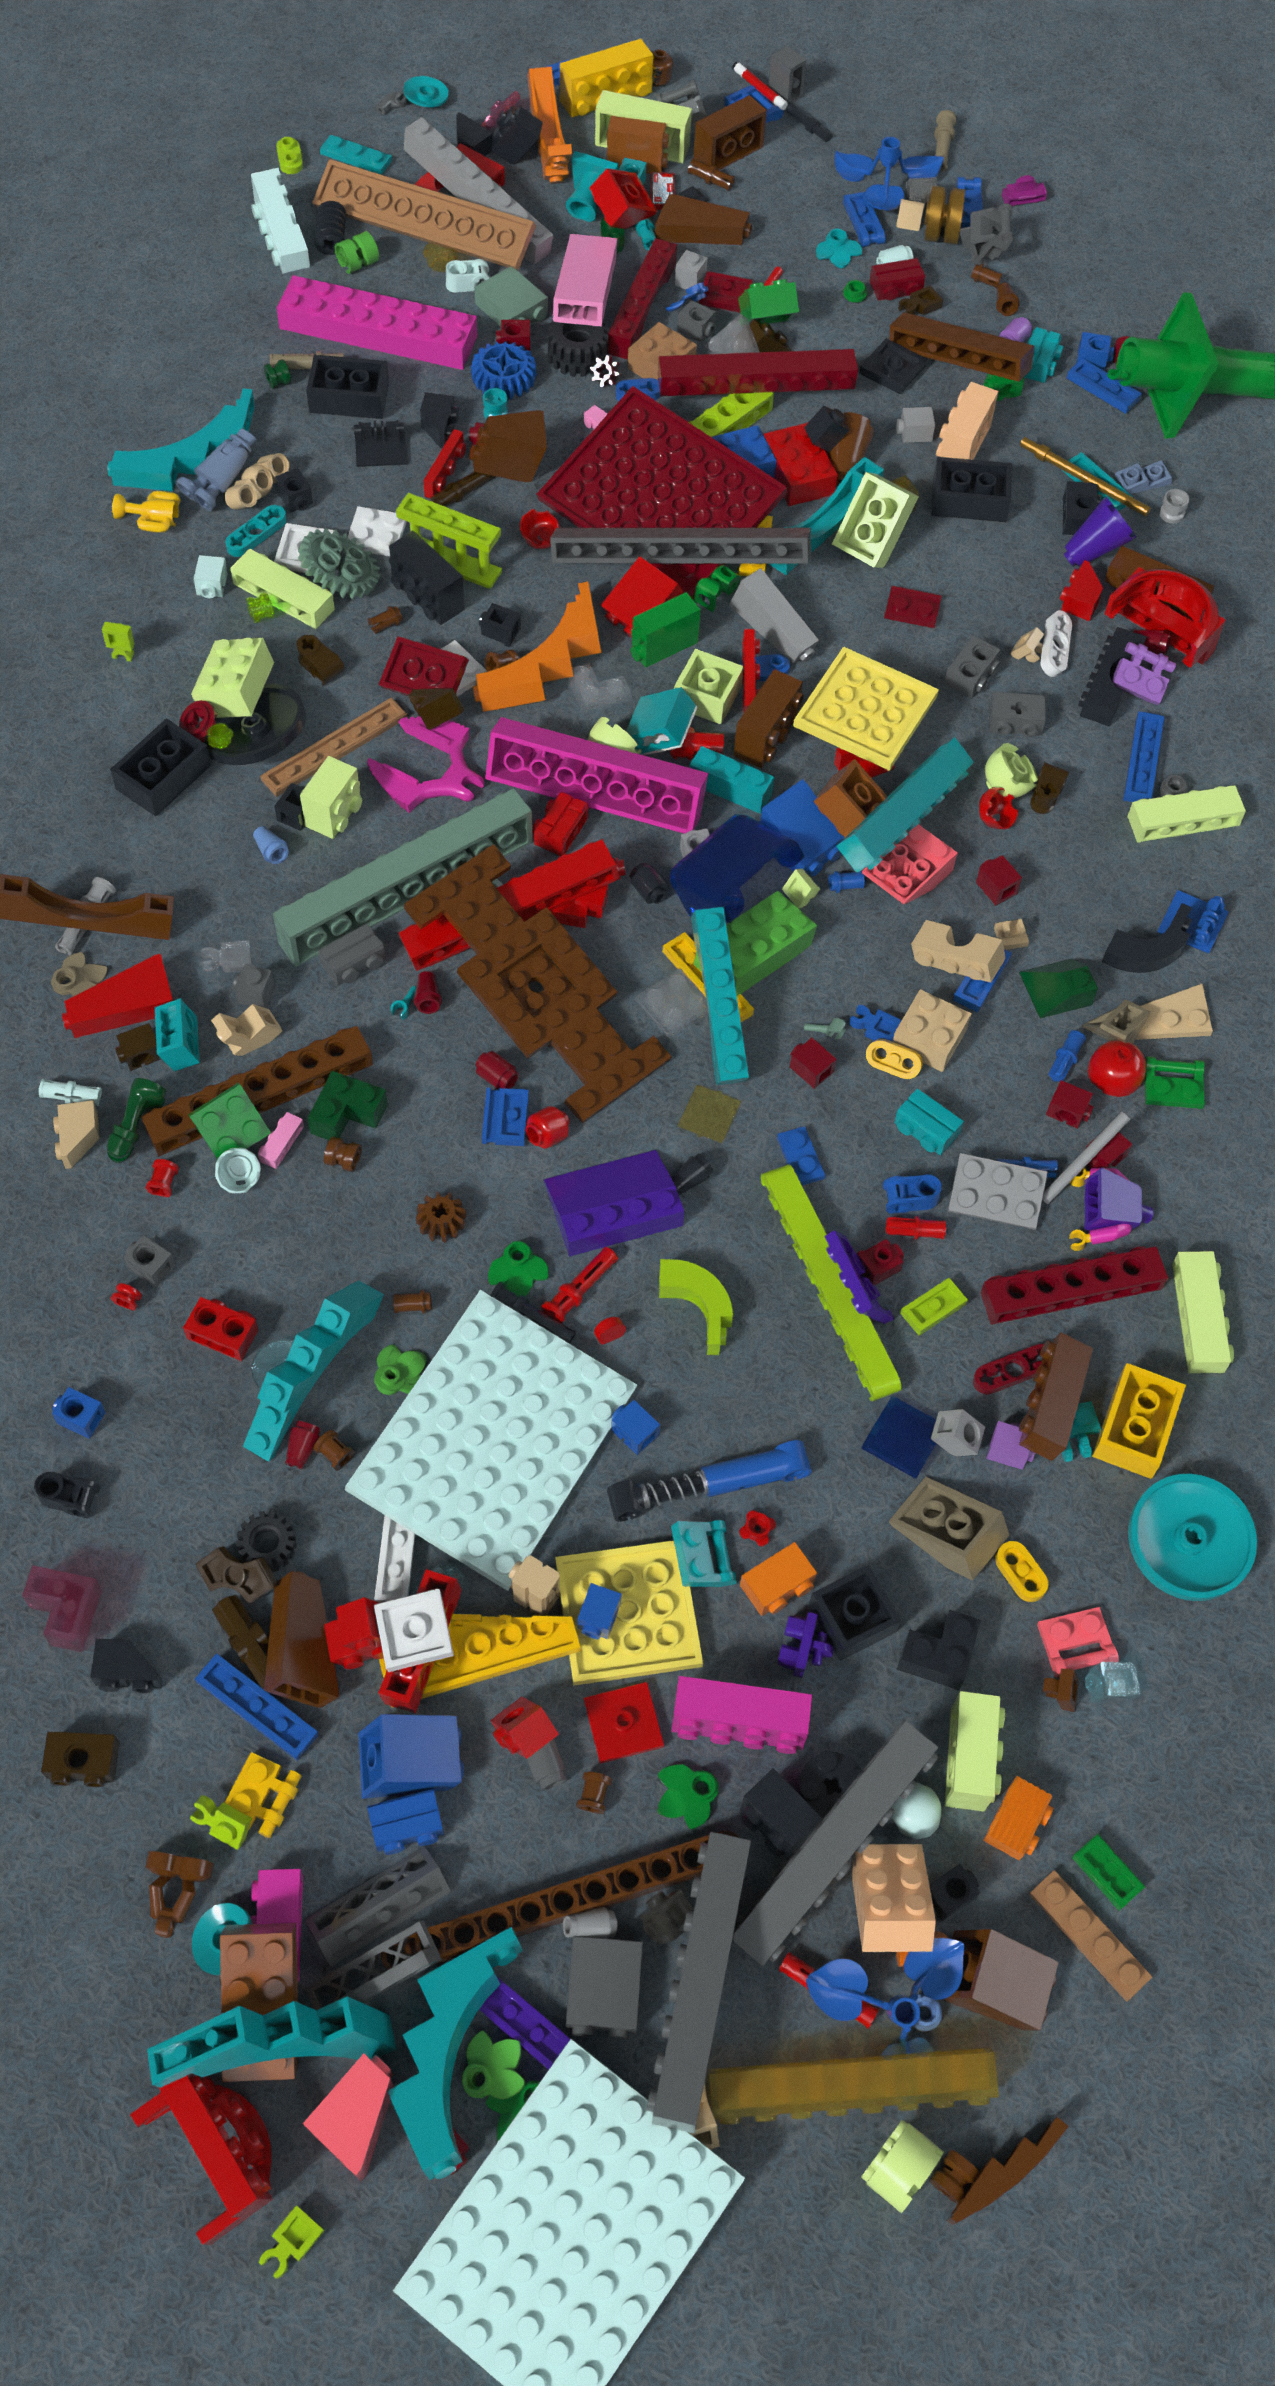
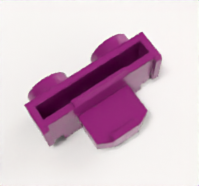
M1030 175L1021 176L1016 180V183L1008 184L1002 191L1004 203L1011 206L1045 201L1047 196V190L1043 182L1036 183L1035 178Z

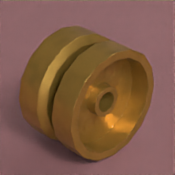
M932 186L925 214L924 225H926L924 241L936 242L939 239L941 227H944V242L957 244L965 189L953 188L950 191L948 203H945V188Z

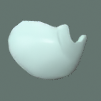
M230 1148L220 1155L215 1164V1177L220 1187L229 1193L247 1192L257 1183L260 1177V1163L255 1154L246 1148ZM245 1180L246 1183L237 1185L236 1181Z
M917 1783L905 1799L899 1796L891 1806L895 1810L891 1817L896 1823L899 1832L905 1836L922 1839L931 1836L939 1828L942 1813L940 1800L936 1793L925 1785Z

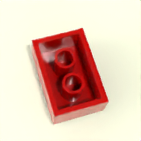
M807 423L763 434L776 458L774 479L787 487L788 493L784 496V499L788 506L828 497L836 490L837 473L825 450L813 445L804 429Z

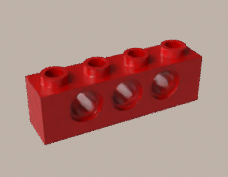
M426 1569L417 1594L440 1589L449 1627L462 1589L456 1578ZM435 1661L392 1672L386 1671L378 1692L384 1704L416 1714Z

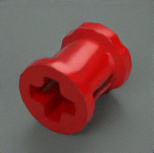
M156 1159L152 1165L154 1171L151 1180L146 1183L145 1189L152 1195L170 1197L172 1194L170 1187L174 1176L179 1172V1166L166 1159Z

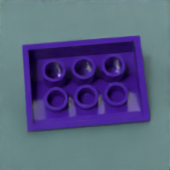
M656 1150L544 1179L569 1257L683 1226L684 1209L677 1189Z

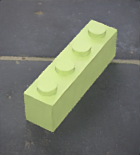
M249 549L231 567L234 585L315 629L335 610L333 594L328 589H321L320 586L312 583L306 577L299 576L290 571L286 566L275 563L264 554H259Z
M1234 785L1228 787L1219 786L1203 791L1194 790L1178 795L1169 794L1160 798L1140 799L1132 802L1127 817L1137 842L1240 826L1246 810Z
M1214 1251L1178 1252L1172 1266L1188 1373H1225L1230 1363H1233L1234 1349L1232 1345L1228 1344L1227 1338L1230 1325L1228 1317H1224L1223 1312L1225 1293L1223 1289L1220 1290L1219 1286L1221 1277L1220 1264L1215 1261Z

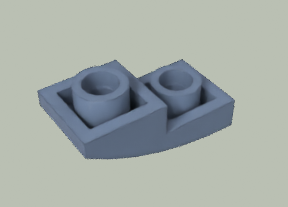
M1162 460L1144 468H1141L1139 463L1115 473L1121 487L1129 494L1172 484V477Z

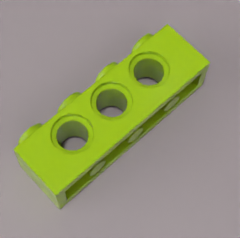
M774 393L729 394L713 407L706 409L699 417L689 421V423L710 437L748 428L772 411Z

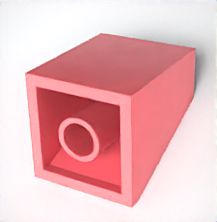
M365 2054L357 2060L303 2123L360 2181L367 2175L391 2100L387 2091L394 2088L390 2079L393 2076L391 2069L378 2056L375 2055L370 2060Z

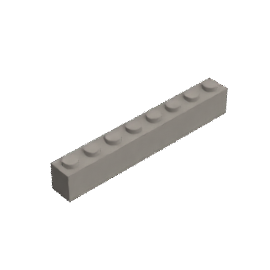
M423 117L405 128L403 150L457 198L535 223V230L524 255L526 260L534 265L551 253L553 234Z

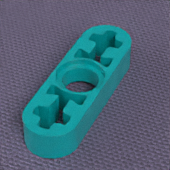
M270 505L228 535L225 540L228 554L233 557H241L249 549H254L282 528L287 521L284 508L279 505ZM253 529L263 530V532L258 535H253L250 533V531Z

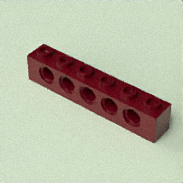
M1139 1246L1126 1253L1117 1254V1252H1110L1104 1254L1101 1258L1091 1260L1089 1258H1081L1072 1264L1062 1266L1060 1264H1051L1038 1271L1032 1272V1270L1027 1269L1013 1276H993L984 1281L980 1294L990 1324L993 1325L1162 1290L1168 1276L1157 1246L1150 1248ZM1124 1269L1132 1270L1135 1275L1128 1274ZM1096 1275H1102L1107 1280H1100L1096 1277ZM1067 1281H1074L1078 1286H1071ZM1038 1287H1046L1050 1292H1043ZM1009 1293H1018L1021 1298H1014Z

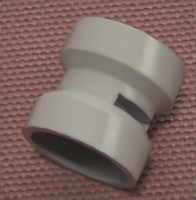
M1180 489L1168 490L1165 493L1163 505L1160 509V517L1168 523L1181 522L1190 500L1188 494Z

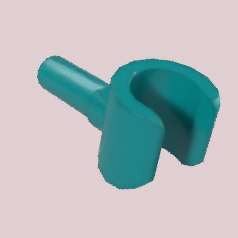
M415 986L410 988L402 1001L397 1000L391 1004L392 1016L398 1008H403L401 1019L404 1020L408 1017V1006L415 995Z

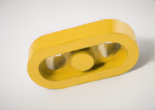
M887 1039L874 1040L866 1050V1059L871 1066L903 1079L914 1078L919 1074L923 1066L922 1057L917 1051ZM879 1048L885 1049L886 1057H880L877 1050ZM904 1059H911L913 1067H906Z
M1009 1541L1002 1544L995 1558L998 1569L1022 1600L1027 1602L1040 1600L1048 1589V1579L1042 1569L1021 1543ZM1009 1555L1014 1556L1017 1559V1563L1014 1565L1009 1564L1006 1557ZM1028 1581L1033 1582L1036 1590H1028L1025 1587V1583Z

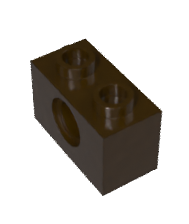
M47 1731L41 1772L46 1779H50V1783L53 1785L69 1786L71 1780L84 1781V1785L88 1787H104L105 1782H114L120 1742L112 1734ZM78 1755H88L85 1765L73 1767V1761Z

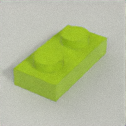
M947 1278L903 1307L900 1314L920 1336L964 1307L968 1299L953 1281Z

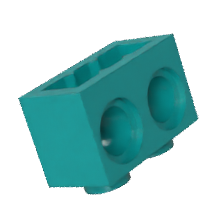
M181 998L155 1007L157 1055L174 1072L200 1063L198 1021L194 1012Z

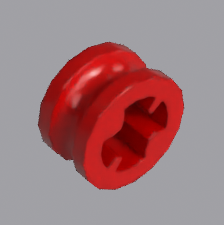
M118 1283L116 1286L117 1293L111 1295V1300L116 1305L132 1311L135 1310L137 1307L135 1302L141 1300L142 1294L130 1285Z

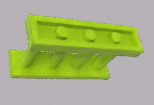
M407 493L396 509V517L410 522V532L414 531L420 537V527L433 531V541L421 538L463 576V579L491 589L502 573V568L489 563V553L501 536V528L414 494ZM443 536L456 541V550L444 546ZM466 545L479 549V559L467 555Z

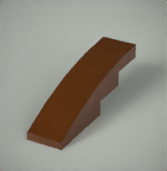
M1056 2117L1050 2121L1035 2145L1026 2137L1020 2139L1003 2165L993 2157L987 2160L977 2178L969 2186L964 2197L956 2205L946 2221L951 2225L960 2222L987 2207L1017 2185L1049 2153L1069 2126Z

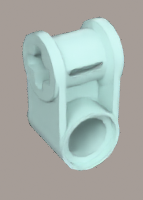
M483 259L450 261L446 265L447 289L451 292L474 291V287L479 284V280L482 283L491 278L488 275V263Z

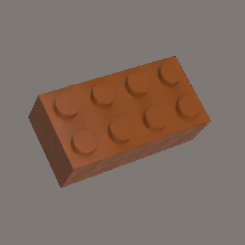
M296 1923L226 1925L220 1935L221 2014L242 2006L265 2015L293 2001L298 2002ZM299 2057L258 2062L222 2071V2082L295 2079L299 2067Z

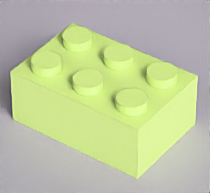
M866 472L832 545L874 568H883L919 496L878 474Z
M244 638L215 641L191 693L194 701L202 700L214 706L213 709L218 714L216 718L252 716L274 664L264 639Z
M960 1691L951 1707L945 1806L985 1811L990 1803H994L995 1795L1000 1794L1001 1774H996L997 1761L1001 1762L1003 1741L998 1740L999 1728H1003L1005 1721V1708H1000V1696Z

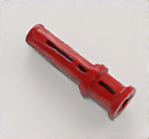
M604 1247L570 1283L562 1284L559 1287V1292L550 1301L542 1304L543 1312L563 1323L565 1321L564 1316L574 1306L578 1307L582 1303V1296L617 1262L618 1257L616 1253L610 1248Z

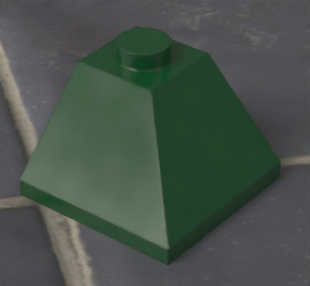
M1073 959L1019 972L1040 1019L1091 1006L1098 991L1088 966Z

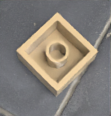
M920 989L896 1029L893 1042L917 1051L921 1055L924 1064L943 1072L968 1028L972 1013Z

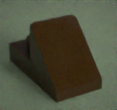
M453 688L413 689L408 695L415 711L421 717L428 730L447 722L464 711Z

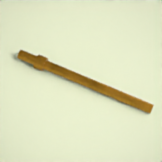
M1026 437L1022 439L1020 446L1035 454V458L1040 461H1048L1083 482L1097 483V490L1145 517L1149 514L1151 507L1051 452L1052 449L1044 444L1039 445Z

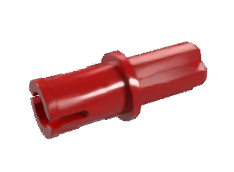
M915 1216V1219L888 1217L885 1230L888 1235L914 1236L915 1240L918 1237L944 1239L946 1221L919 1219V1216Z

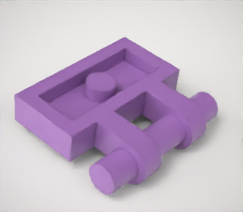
M1128 642L1125 652L1132 654V658L1130 661L1125 658L1119 660L1111 681L1115 687L1158 705L1169 682V679L1161 676V672L1164 669L1172 673L1176 663L1168 660V656L1162 653L1157 655L1147 650V646L1143 644L1136 645ZM1142 660L1153 664L1151 671L1140 666Z

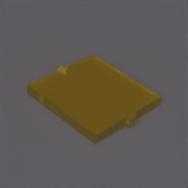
M696 1085L677 1127L696 1133L697 1137L704 1136L722 1143L741 1101L725 1096L721 1091L715 1092Z

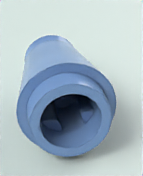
M265 826L258 827L254 831L253 837L265 861L272 864H280L288 857V845L284 840Z

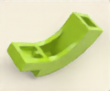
M660 1259L659 1298L684 1299L698 1306L707 1322V1355H719L720 1345L726 1346V1327L731 1328L733 1320L732 1304L726 1289L713 1274L703 1267L682 1260Z

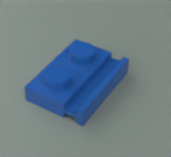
M486 1089L482 1144L493 1142L495 1145L525 1146L529 1090Z

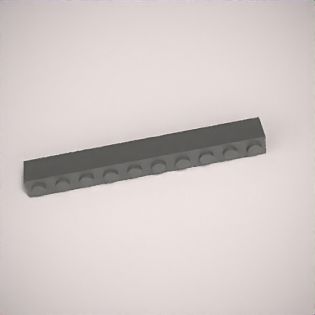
M556 528L550 537L552 563H634L640 556L649 563L808 564L811 556V528Z

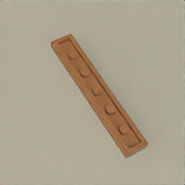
M391 697L260 776L261 780L278 797L285 792L290 783L298 785L314 775L328 756L337 760L341 759L399 724V720L407 717V713Z

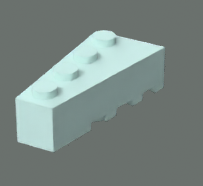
M274 168L252 173L251 179L255 204L251 205L255 220L260 219L258 220L261 234H266L265 242L268 251L273 250L271 253L275 267L280 266L282 273L310 267L308 249L299 224L296 222L293 207L289 205L285 185H281L279 169Z

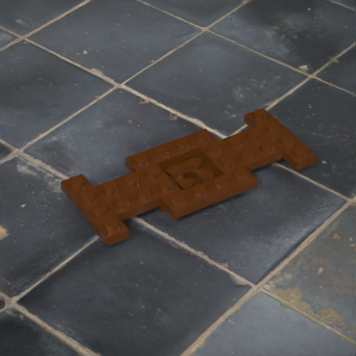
M493 844L404 903V909L420 929H423L442 915L449 920L477 954L458 967L457 974L528 1059L546 1046H553L584 1083L583 1087L567 1097L564 1102L570 1111L584 1123L670 1061L672 1056L655 1036L649 1038L633 1051L628 1047L598 1011L599 1008L614 999L618 992L547 907L524 922L492 884L494 880L508 872L511 868V864ZM537 981L543 985L544 990L538 993L533 992L529 989L528 984Z

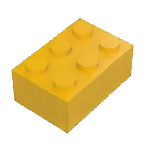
M1126 1363L1118 1378L1092 1457L1152 1479L1160 1467L1186 1385Z

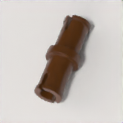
M694 158L690 162L692 166H688V174L705 180L706 184L710 185L712 183L727 191L732 187L730 183L734 184L735 176L717 170V166H708Z

